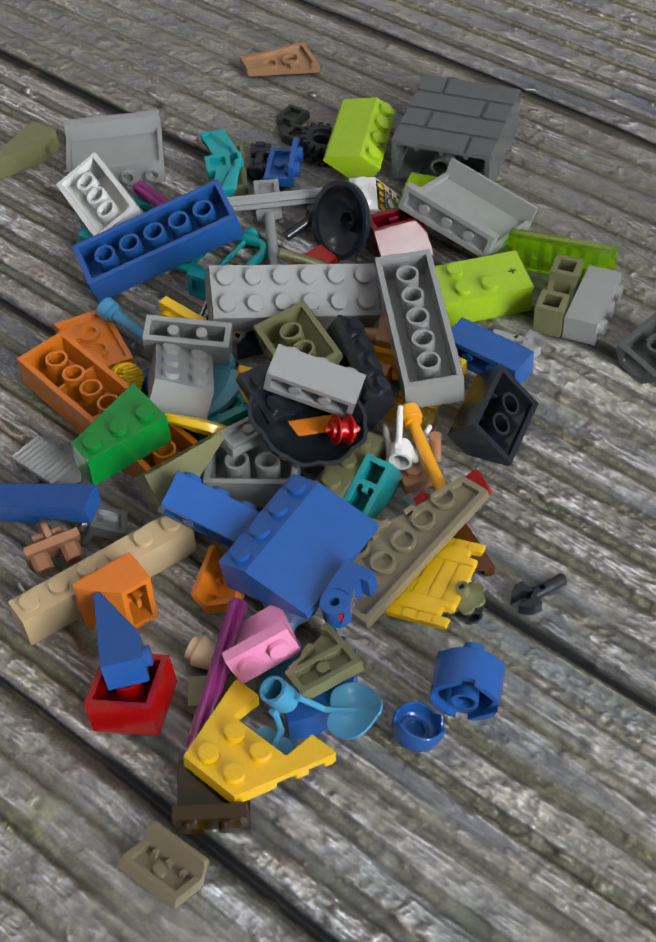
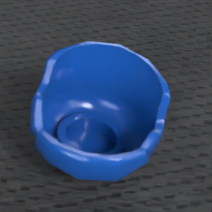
M409 701L402 704L394 712L391 721L392 733L400 746L413 752H427L435 748L446 732V729H444V716L436 714L429 705L420 701Z

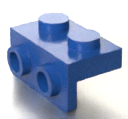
M293 138L291 148H270L264 180L278 179L279 187H294L296 177H300V162H303L304 148L299 147V138Z

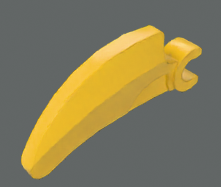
M164 413L167 416L168 423L206 436L215 434L228 427L218 422L197 417Z

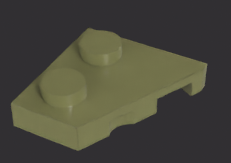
M328 622L320 628L321 635L314 644L308 643L301 651V656L293 661L284 672L287 683L309 699H313L364 670L362 660Z

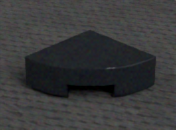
M255 330L248 331L245 337L237 344L238 360L264 354Z

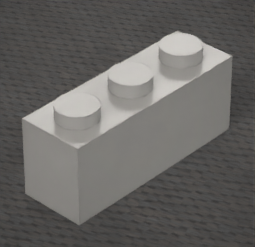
M589 265L564 317L563 338L595 346L599 335L604 336L608 325L607 317L612 318L616 307L615 300L619 301L623 293L624 285L620 284L621 272Z
M147 314L142 337L145 356L153 357L156 343H173L181 349L189 351L193 349L203 350L212 356L213 363L230 365L233 346L232 323Z
M278 344L267 370L263 389L344 417L347 413L353 414L366 375L354 368L343 367L329 362L323 357L306 354L295 347Z

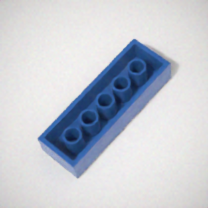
M216 179L73 245L72 248L89 287L97 301L101 302L107 297L115 296L244 236L219 180Z

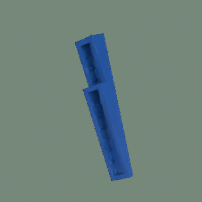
M0 483V520L37 525L41 518L91 524L102 499L96 484Z

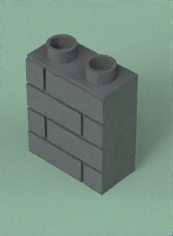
M425 74L401 120V124H399L391 139L392 181L406 183L411 172L439 177L446 172L450 159L454 158L495 182L518 130L521 90L499 84L489 85L460 80L455 77L446 78Z

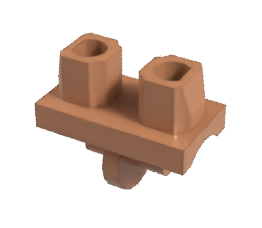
M46 521L39 523L41 532L31 536L33 544L23 548L28 567L32 566L39 577L46 576L55 571L51 558L60 554L63 555L67 566L83 560L80 547L82 546L81 537L77 527L63 532L61 525L49 529Z

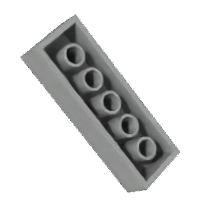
M426 249L376 257V282L404 404L416 403L419 408L464 401V375L431 250Z
M374 264L213 265L208 267L204 279L208 321L232 323L233 331H254V325L302 301H305L324 329H327L339 314L350 319H358L364 327H373L380 317Z

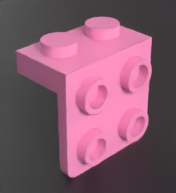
M270 605L243 621L237 644L222 652L227 666L237 679L244 684L297 655L302 649L284 610Z

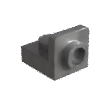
M100 505L91 524L78 523V531L82 532L81 544L88 545L93 535L116 541L126 536L128 511Z

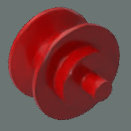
M350 413L345 414L343 420L340 419L338 414H333L328 421L327 427H324V433L328 434L334 445H338L342 438L346 444H352L357 432H360V426H357Z

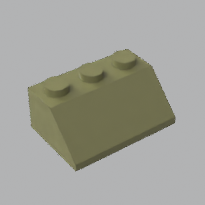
M305 301L253 326L261 350L270 362L278 344L295 347L301 352L315 357H323L339 365L343 358L342 352Z

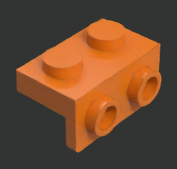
M217 545L209 546L191 591L192 598L206 614L226 612L228 602L232 598L236 597L243 600L245 595L227 587L218 562L224 553Z

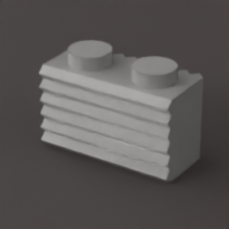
M38 435L10 456L14 472L31 484H77V482L82 480L74 455L61 452L53 441H44Z

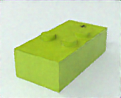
M516 250L435 266L451 327L461 318L476 322L531 311L534 286Z

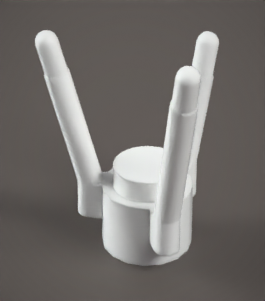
M399 405L396 416V437L393 443L390 440L387 423H382V433L386 450V462L393 464L398 470H405L411 467L412 462H419L420 454L417 447L414 449L408 439L402 438L403 406ZM430 424L423 431L426 439L432 429Z

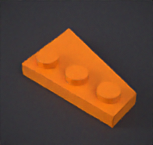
M97 309L53 324L56 333L63 330L109 369H112L120 362H131L134 364L133 356L114 322H106L96 313Z

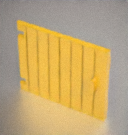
M373 519V520H375L377 523L382 522V521H380V520ZM452 538L383 615L445 631L450 623V619L442 617L443 612L454 614L461 599L456 592L455 585L459 581L469 583L478 565V561L470 557L471 555L481 557L486 546Z

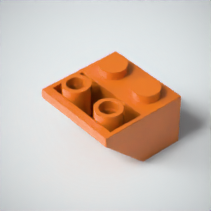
M130 552L111 560L107 565L91 574L83 576L79 581L72 584L82 622L86 628L97 629L93 593L98 592L136 629L159 616L151 578Z

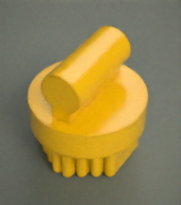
M120 362L111 369L129 385L134 383L139 389H142V382L144 381L142 378H145V375L136 364Z

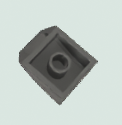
M656 312L616 347L619 365L641 384L656 381Z

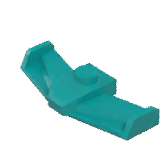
M224 129L201 132V141L211 154L210 156H204L208 179H218L226 196L233 197L237 188L239 171L244 165L242 153L238 151Z

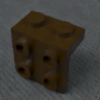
M183 758L178 761L177 805L172 806V822L177 831H181L184 834H201L204 830L234 833L241 831L242 828H251L250 800L241 803H230L186 768Z

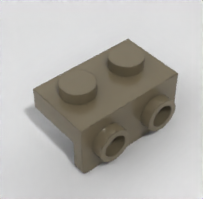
M154 820L147 826L145 839L119 857L117 868L175 910L203 887L209 859Z

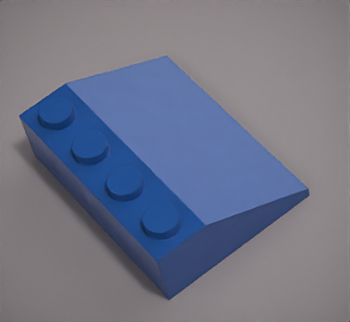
M292 474L218 562L228 588L308 619L319 606L322 594L345 559L353 562L377 531L379 525L375 520L321 483Z

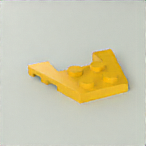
M238 679L232 683L184 754L183 761L186 768L230 803H241L277 788L278 782L292 776L299 779L308 775L311 768L321 764L327 767L336 761V751L313 734L288 755H284L239 721L259 705V695Z

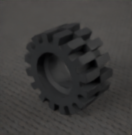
M313 122L310 126L307 124L302 129L299 147L304 148L303 159L309 158L308 163L317 162L316 166H321V163H324V166H329L322 160L333 129L330 123H327L325 126L323 122H318V125Z

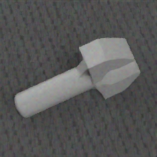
M498 329L492 331L534 351V357L539 356L541 348H544L545 339L539 332L529 330L527 335L524 336Z

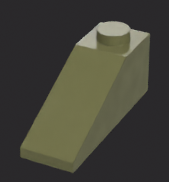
M32 121L0 148V180L44 163L60 149L56 130Z
M222 432L207 436L134 478L151 511L159 509L178 471L183 474L187 471L198 477L201 476L225 438Z

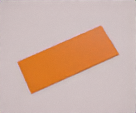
M333 414L288 421V423L299 437L323 433L324 427H327L328 421Z

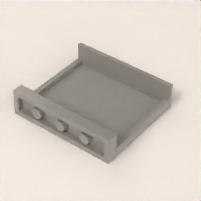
M159 110L63 120L66 136V170H64V177L95 152L123 186H131L139 180H143L147 184L166 182Z
M454 158L450 159L444 174L424 186L419 187L412 182L407 184L398 206L399 209L479 257L494 255L530 228L538 209L537 206Z

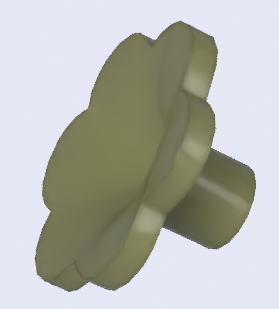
M466 581L456 583L455 589L461 599L455 612L469 615L475 611V608L485 604L486 598L483 594L485 589L481 583H471L470 581L468 584Z

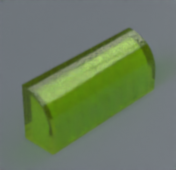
M511 228L508 240V252L516 250L525 269L529 271L550 274L557 254L584 259L582 279L589 265L617 271L619 246L518 228Z

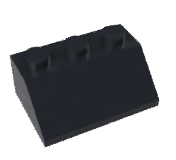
M502 364L476 375L447 435L466 455L509 466L513 462L539 403Z

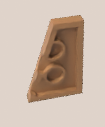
M304 41L240 57L241 66L248 77L320 72V64Z

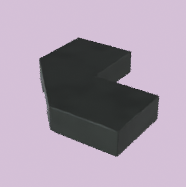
M290 104L276 116L282 143L292 146L294 137L299 138L300 143L301 131L305 128L301 125L310 119L309 111Z

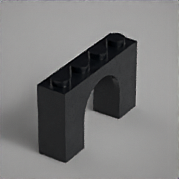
M339 314L327 328L326 332L342 352L343 358L339 365L343 367L350 366L366 375L358 399L367 413V428L371 432L397 401L391 390V384L384 375L382 364L378 361L373 345L365 333L364 325L356 318L350 319Z

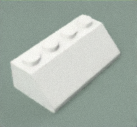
M95 152L56 184L93 236L144 213Z

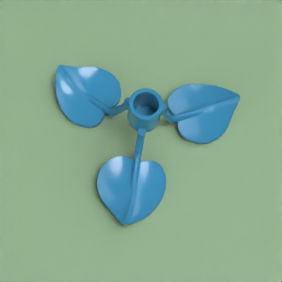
M301 652L262 673L263 683L259 691L260 697L271 706L269 715L273 717L277 731L265 726L254 730V732L284 755H288L293 751L295 744L290 739L282 737L285 729L279 714L293 711L297 707L298 702H302L324 713H330L327 719L328 729L333 735L342 740L356 739L366 733L383 710L381 697L373 689L360 683H345L336 687L330 696L331 706L322 705L301 695L287 683L284 673L293 661L301 656Z

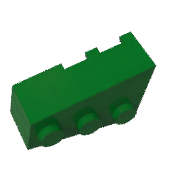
M132 383L71 443L77 468L91 484H99L170 443L171 436L168 419Z

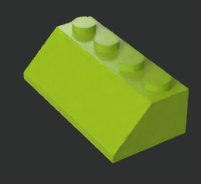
M377 97L343 99L322 161L348 178L374 177L382 165L396 110L390 104L383 102Z

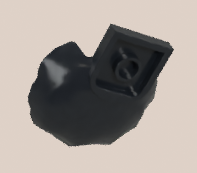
M271 362L239 373L235 380L248 399L247 409L251 426L262 437L270 453L296 469L337 466L350 457L353 451L367 440V413L359 399L352 416L357 426H360V432H357L352 444H346L342 438L338 445H334L328 434L324 432L300 437L296 434L288 421L331 415L332 413L263 389L266 373Z

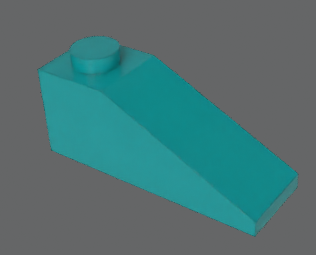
M367 453L343 499L370 518L376 519L389 503L403 474L393 464Z

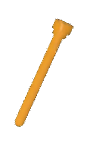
M418 404L402 405L403 427L410 431L432 484L437 491L444 487L446 482L420 426L423 417Z

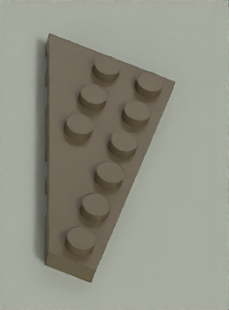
M461 476L431 493L430 499L416 507L412 504L403 509V514L390 521L387 518L378 523L379 528L353 560L354 563L375 571L378 588L372 597L365 594L362 595L352 610L351 620L368 630L489 498L488 490Z

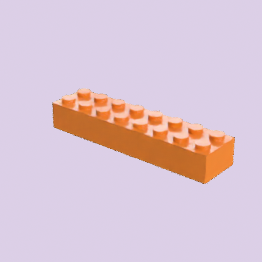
M63 330L16 358L23 383L80 433L130 386ZM168 423L171 442L123 470L134 479L198 441L183 428ZM204 471L200 476L201 479L204 478Z

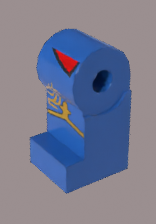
M345 559L320 598V608L325 623L328 622L333 628H342L351 622L352 610L362 595L365 594L372 597L378 588L375 571Z

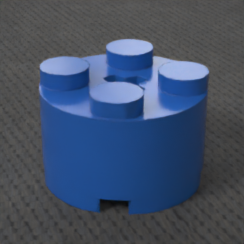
M466 642L463 647L439 651L436 656L431 684V704L438 711L454 718L456 712L468 714L467 720L472 721L493 717L498 712V706L501 701L505 664L494 655L484 651L483 645L476 642Z

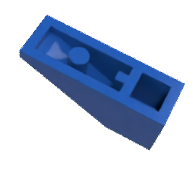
M100 592L93 593L100 668L108 691L150 681L148 666L154 665L150 645L143 646L137 629Z

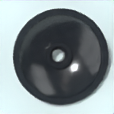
M335 180L326 184L318 193L313 205L311 219L312 231L317 245L324 246L335 254L338 260L351 259L363 249L370 232L371 213L364 193L356 184L347 180Z

